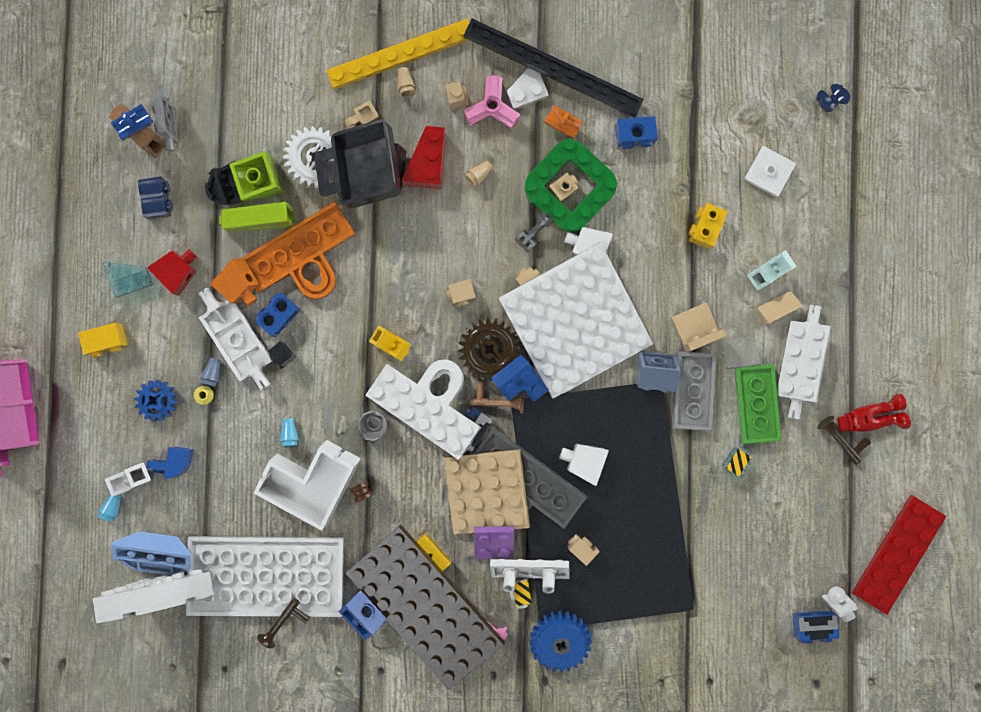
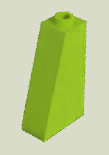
M287 202L222 209L219 216V225L226 232L290 229L295 226L294 209Z

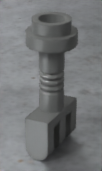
M544 212V214L538 216L539 222L529 233L524 229L515 238L517 242L522 237L524 238V241L520 244L522 247L527 243L530 244L526 248L527 252H530L538 243L534 239L535 236L545 226L550 227L552 225L553 218L548 213Z

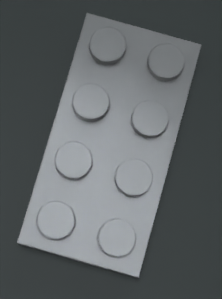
M678 351L676 356L681 373L677 392H674L672 428L712 431L716 354Z

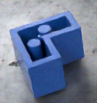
M522 355L491 378L508 401L522 390L525 391L533 402L549 391L533 367Z

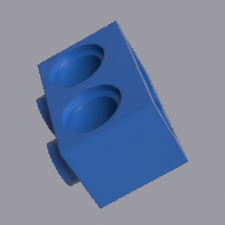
M281 292L275 294L270 299L268 307L261 309L256 315L258 318L255 322L272 337H277L301 310ZM282 302H286L287 309L281 312L279 305ZM273 316L274 323L268 326L266 323L267 318Z

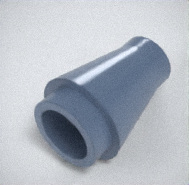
M209 359L200 377V384L216 387V384L219 383L220 360Z

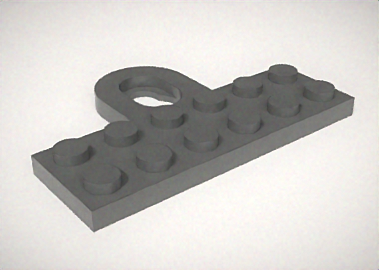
M492 427L474 454L520 449L528 512L534 506L565 529L588 496L495 427Z

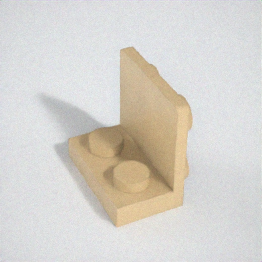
M707 303L672 317L686 352L726 336L724 329H718Z

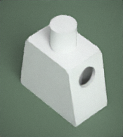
M582 227L579 235L568 231L564 242L574 246L571 253L573 256L598 243L602 244L606 252L613 234Z
M576 444L573 451L562 448L559 459L569 462L567 470L591 484L597 485L609 450Z

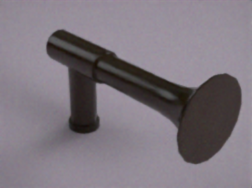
M829 416L818 424L817 429L828 431L854 464H859L862 458L858 454L871 444L870 440L864 437L853 449L833 424L834 416Z
M292 598L272 628L267 633L257 636L260 644L266 648H274L275 643L273 639L291 614L303 621L304 624L309 621L311 616L306 615L297 608L300 604L298 599Z

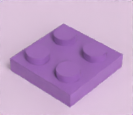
M514 526L474 527L475 559L513 558Z

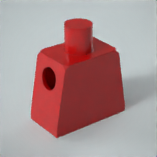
M190 249L182 256L172 250L148 266L147 269L172 294L179 296L196 274V270L190 264L197 258V255Z

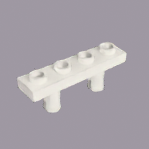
M491 559L490 562L492 577H504L503 590L505 592H514L516 578H543V592L553 593L555 579H569L570 575L569 561Z

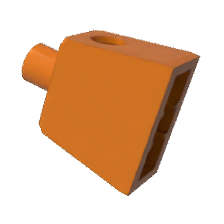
M243 258L231 259L210 283L230 303L234 304L244 301L249 307L257 301L252 291L258 286V282Z

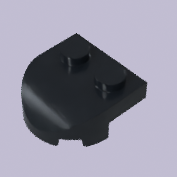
M227 164L221 168H213L208 173L210 175L208 183H205V191L208 198L219 205L226 206L242 202L230 165Z

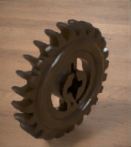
M487 318L486 324H484L480 319L479 326L472 323L473 330L466 328L468 335H461L465 341H461L459 344L464 347L459 349L458 352L464 353V355L459 360H466L463 367L470 366L468 373L475 371V378L481 374L483 381L487 375L489 380L492 381L493 375L510 364L514 358L520 356L515 353V351L521 349V347L515 346L520 340L513 339L516 332L509 333L511 326L504 328V321L498 325L497 319H495L492 324L490 319ZM488 335L497 337L503 344V355L501 356L498 353V346L495 342L485 341L482 337ZM478 343L481 346V353L485 358H494L497 362L488 364L480 361L475 352L476 344ZM484 345L488 347L494 346V354H485L486 348Z

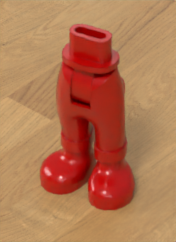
M901 393L895 394L888 403L881 402L879 404L862 406L849 413H845L844 416L837 417L840 432H868L889 427L893 424L904 430L911 427V420L906 412L874 418L878 414L906 409L905 397Z

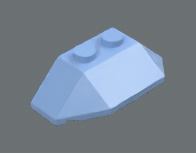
M137 532L111 543L112 559L120 561L136 571L172 576V574L191 569L190 552L181 540L175 536Z

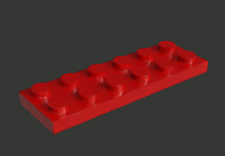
M910 495L851 593L888 615L947 516L917 497Z

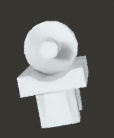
M833 587L829 590L828 595H822L823 601L844 622L855 618L853 611L858 609L857 605L845 594L842 588Z

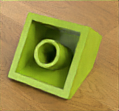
M266 151L229 164L242 201L268 198L284 192L273 156Z

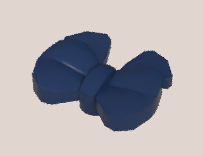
M832 84L830 88L833 95L831 96L823 90L817 93L816 100L819 101L824 111L832 112L838 104L846 105L849 103L850 93L843 85Z

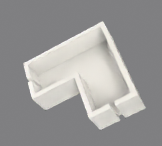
M328 440L319 447L308 470L277 453L269 460L254 494L322 531L331 520L361 458L348 451L342 453L341 447Z

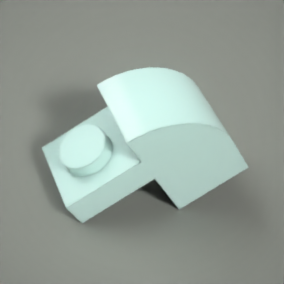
M785 250L750 272L747 276L758 291L794 269L796 265Z

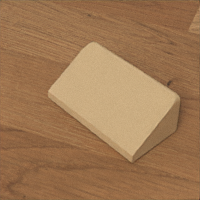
M790 290L757 307V310L766 325L801 308L802 304Z

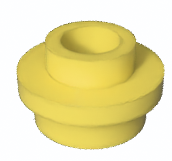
M200 386L194 392L195 401L201 405L209 404L214 398L213 390L208 386ZM202 392L206 393V397L204 399L201 398Z

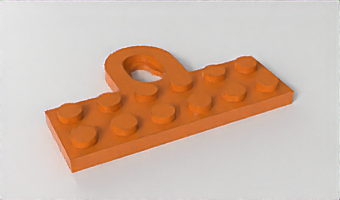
M334 201L242 258L246 261L258 282V286L255 288L257 294L291 275L304 295L312 299H322L330 295L336 285V275L324 254L356 234ZM309 263H315L320 268L322 279L318 285H313L311 281L306 280L303 276V269Z

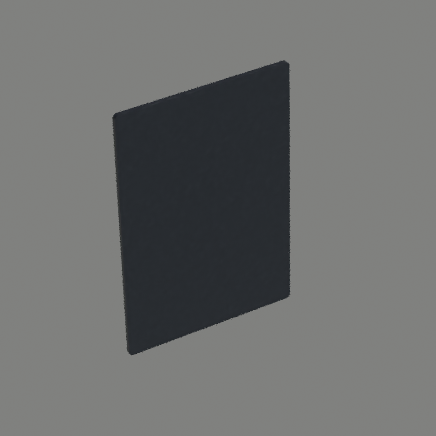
M637 384L562 393L555 398H552L551 395L541 396L534 402L531 398H524L522 414L518 409L511 407L516 444L588 496L565 529L534 506L528 512L530 527L527 530L531 560L569 561V579H555L553 593L543 592V578H534L539 620L543 622L544 615L551 617V612L554 615H558V611H561L562 615L569 612L570 617L576 614L577 620L582 618L583 624L589 625L692 611L694 605L664 392L653 389L646 391L638 388ZM576 444L609 450L597 485H593L567 470L569 462L559 459L562 448L573 451ZM575 534L581 539L586 537L593 544L591 548L596 546L600 551L587 566L568 549L570 545L568 541Z

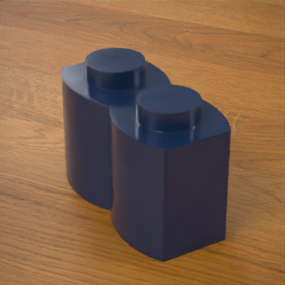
M161 176L138 180L144 218L150 220L171 216L173 204L168 199V192H170L168 181H165Z

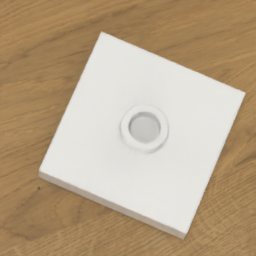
M762 146L743 180L777 198L796 163Z

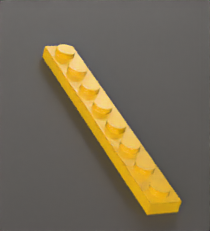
M464 19L330 68L326 71L333 90L469 41L464 38L469 21Z

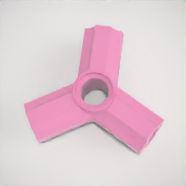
M494 75L486 77L485 100L463 110L470 126L489 117H494L510 129L516 125L521 114L501 102L503 78ZM490 103H495L497 108L489 109L487 106Z

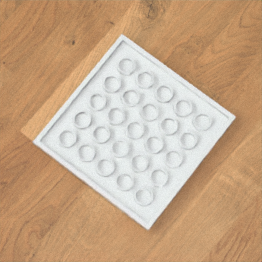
M601 243L590 247L498 298L552 398L573 389L653 345Z

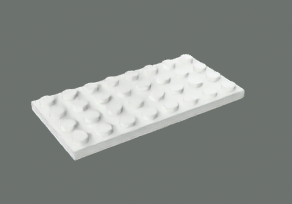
M188 537L191 569L187 571V575H190V571L201 569L202 572L210 571L213 595L187 602L186 616H281V613L292 598H296L300 602L297 608L308 616L342 617L338 611L343 607L344 537Z

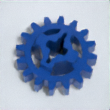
M149 380L148 385H141L143 390L136 391L139 397L134 398L135 401H138L135 408L141 409L138 414H145V420L151 418L153 422L158 419L163 421L165 416H172L170 411H176L173 405L179 402L174 400V397L178 396V394L172 393L174 387H167L168 382L161 384V380H155V383ZM153 388H160L162 391L156 392ZM156 409L160 413H152L151 410Z

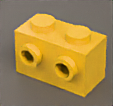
M709 203L699 207L695 216L698 218L695 225L692 224L688 233L691 236L689 241L707 249L713 248L728 211Z

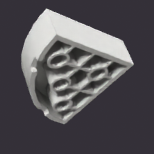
M201 569L190 571V575H184V572L172 574V576L155 577V579L146 578L138 580V582L128 583L125 586L102 591L101 596L93 598L96 623L123 619L135 614L136 616L211 596L213 595L210 571L202 572Z

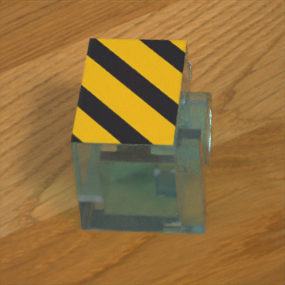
M743 447L740 449L733 448L721 467L736 477L743 479L744 475L741 473L750 466L751 452Z

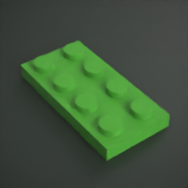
M774 364L734 367L741 444L782 441Z

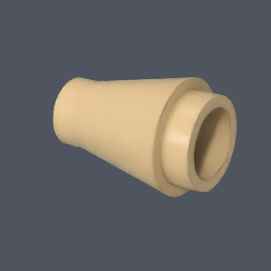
M406 67L399 68L397 70L398 93L403 98L412 97L415 95L416 86L409 70Z
M485 161L467 170L465 179L472 187L479 186L493 170L490 162Z

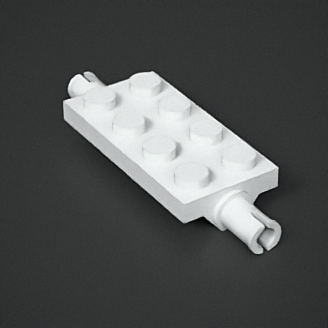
M210 288L204 289V292H199V296H201L207 306V312L200 316L199 319L239 382L252 377L260 391L266 389V386L269 387L271 383H269L262 370L272 363L269 358L270 354L237 303L233 304L228 300L223 302L217 301Z
M809 305L807 321L790 322L777 388V396L790 398L791 404L788 418L800 420L802 404L805 401L817 403L831 332V326L818 323L822 309L821 306L814 307V305Z

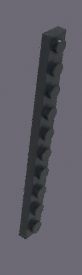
M473 18L464 33V38L634 118L637 116L644 100Z

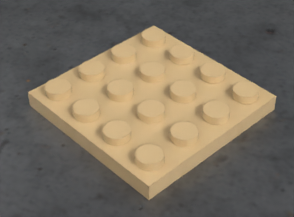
M520 449L463 455L460 460L454 456L444 457L454 534L474 533V527L514 526V529L530 527Z

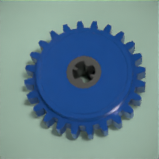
M558 611V615H554L551 612V617L544 615V621L538 620V626H533V632L530 633L531 640H529L531 653L534 655V659L538 660L540 666L545 665L546 670L552 667L553 672L556 669H559L560 673L563 672V669H567L569 672L572 666L578 668V662L584 663L583 657L588 658L587 651H591L590 644H592L591 634L587 624H583L582 618L577 620L576 614L570 617L569 612H566L565 615H562L561 611Z

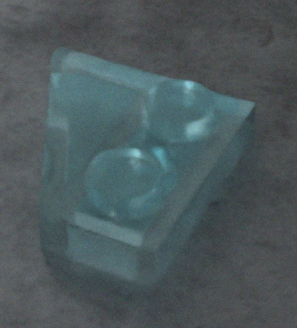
M103 262L110 286L116 298L153 285L149 271L145 266Z

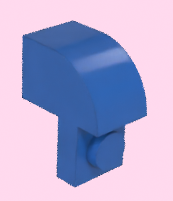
M168 447L167 461L147 460L146 468L153 469V473L165 472V479L180 476L190 468L194 449Z

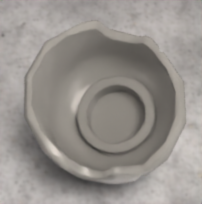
M368 411L359 419L358 430L362 433L365 440L375 441L380 439L387 431V420L379 411Z

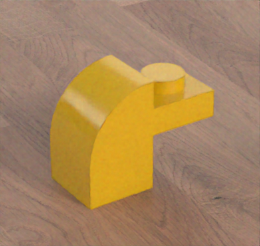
M379 325L369 340L370 343L400 361L408 355L409 348L412 345Z

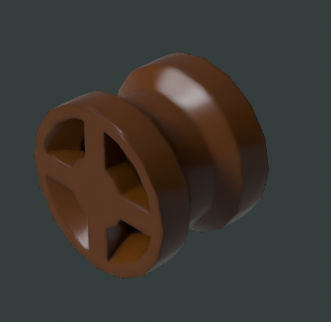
M367 481L349 489L354 494L356 503L373 495V492L368 488Z

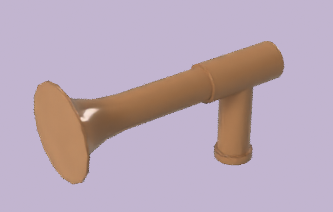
M477 381V398H470V407H512L518 409L521 414L523 413V394L509 401L484 398L485 382Z

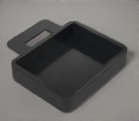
M383 119L335 132L331 136L332 147L318 151L315 154L320 195L329 196L338 193L340 203L349 209L393 198L401 193L392 127ZM334 159L337 182L329 184L326 161Z

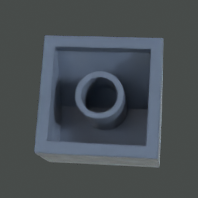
M647 351L638 352L636 374L638 388L646 391L652 389L660 390L665 393L677 392L681 373L677 356Z

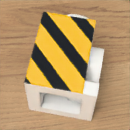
M516 578L515 590L510 592L511 601L516 602L517 609L526 608L528 604H532L527 578Z

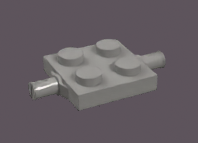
M161 85L158 87L159 94H153V102H151L152 110L156 117L154 128L164 138L166 151L172 152L175 151L174 143L178 142L174 106L169 101L167 87Z

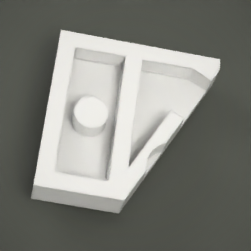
M530 68L507 90V96L513 110L546 99L549 96L541 74Z

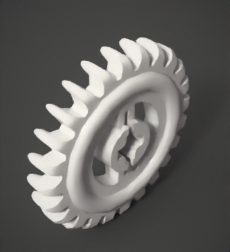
M314 126L311 127V131H308L304 127V133L297 130V136L290 135L292 141H286V145L289 147L284 148L283 152L288 154L283 156V160L288 161L284 164V167H291L288 170V174L295 173L294 181L300 178V185L306 181L307 188L314 183L315 189H317V172L312 170L316 169V164L313 161L311 165V158L315 156L319 147H321L319 151L323 150V148L328 149L332 147L331 137L329 136L330 131L327 130L323 133L321 127L316 131ZM310 144H317L316 147L310 148L307 151L305 158L307 165L305 166L301 161V151ZM330 159L327 164L329 184L333 183L332 177L336 179L334 159Z

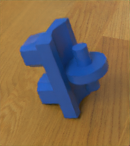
M140 104L129 112H122V116L111 122L120 139L124 141L143 128L150 126L153 120L144 106Z

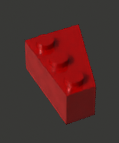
M425 126L401 180L403 186L441 189L446 139L445 127Z

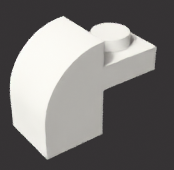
M144 462L104 479L111 497L133 490L151 481Z

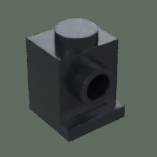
M279 341L268 350L271 361L276 366L279 365L281 369L297 357L287 344Z

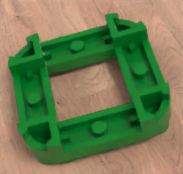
M569 138L558 143L530 172L525 181L524 191L527 200L533 203L543 214L544 212L548 213L553 218L552 222L560 231L574 233L581 231L582 227H585L611 200L615 194L618 182L613 172L583 144ZM569 161L596 185L572 212L545 188L546 184Z

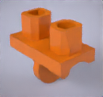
M555 105L544 121L545 124L573 140L583 125V121Z

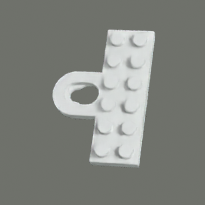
M438 360L432 363L418 384L386 364L365 395L458 460L461 459L481 429L479 425L450 407L464 383V375L461 368L450 360ZM448 374L450 376L448 390L441 396H434L431 392L432 382L440 378L441 375Z

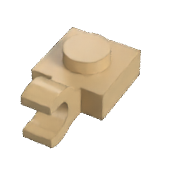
M369 100L353 109L355 115L347 118L345 123L347 128H352L360 123L362 125L380 118Z

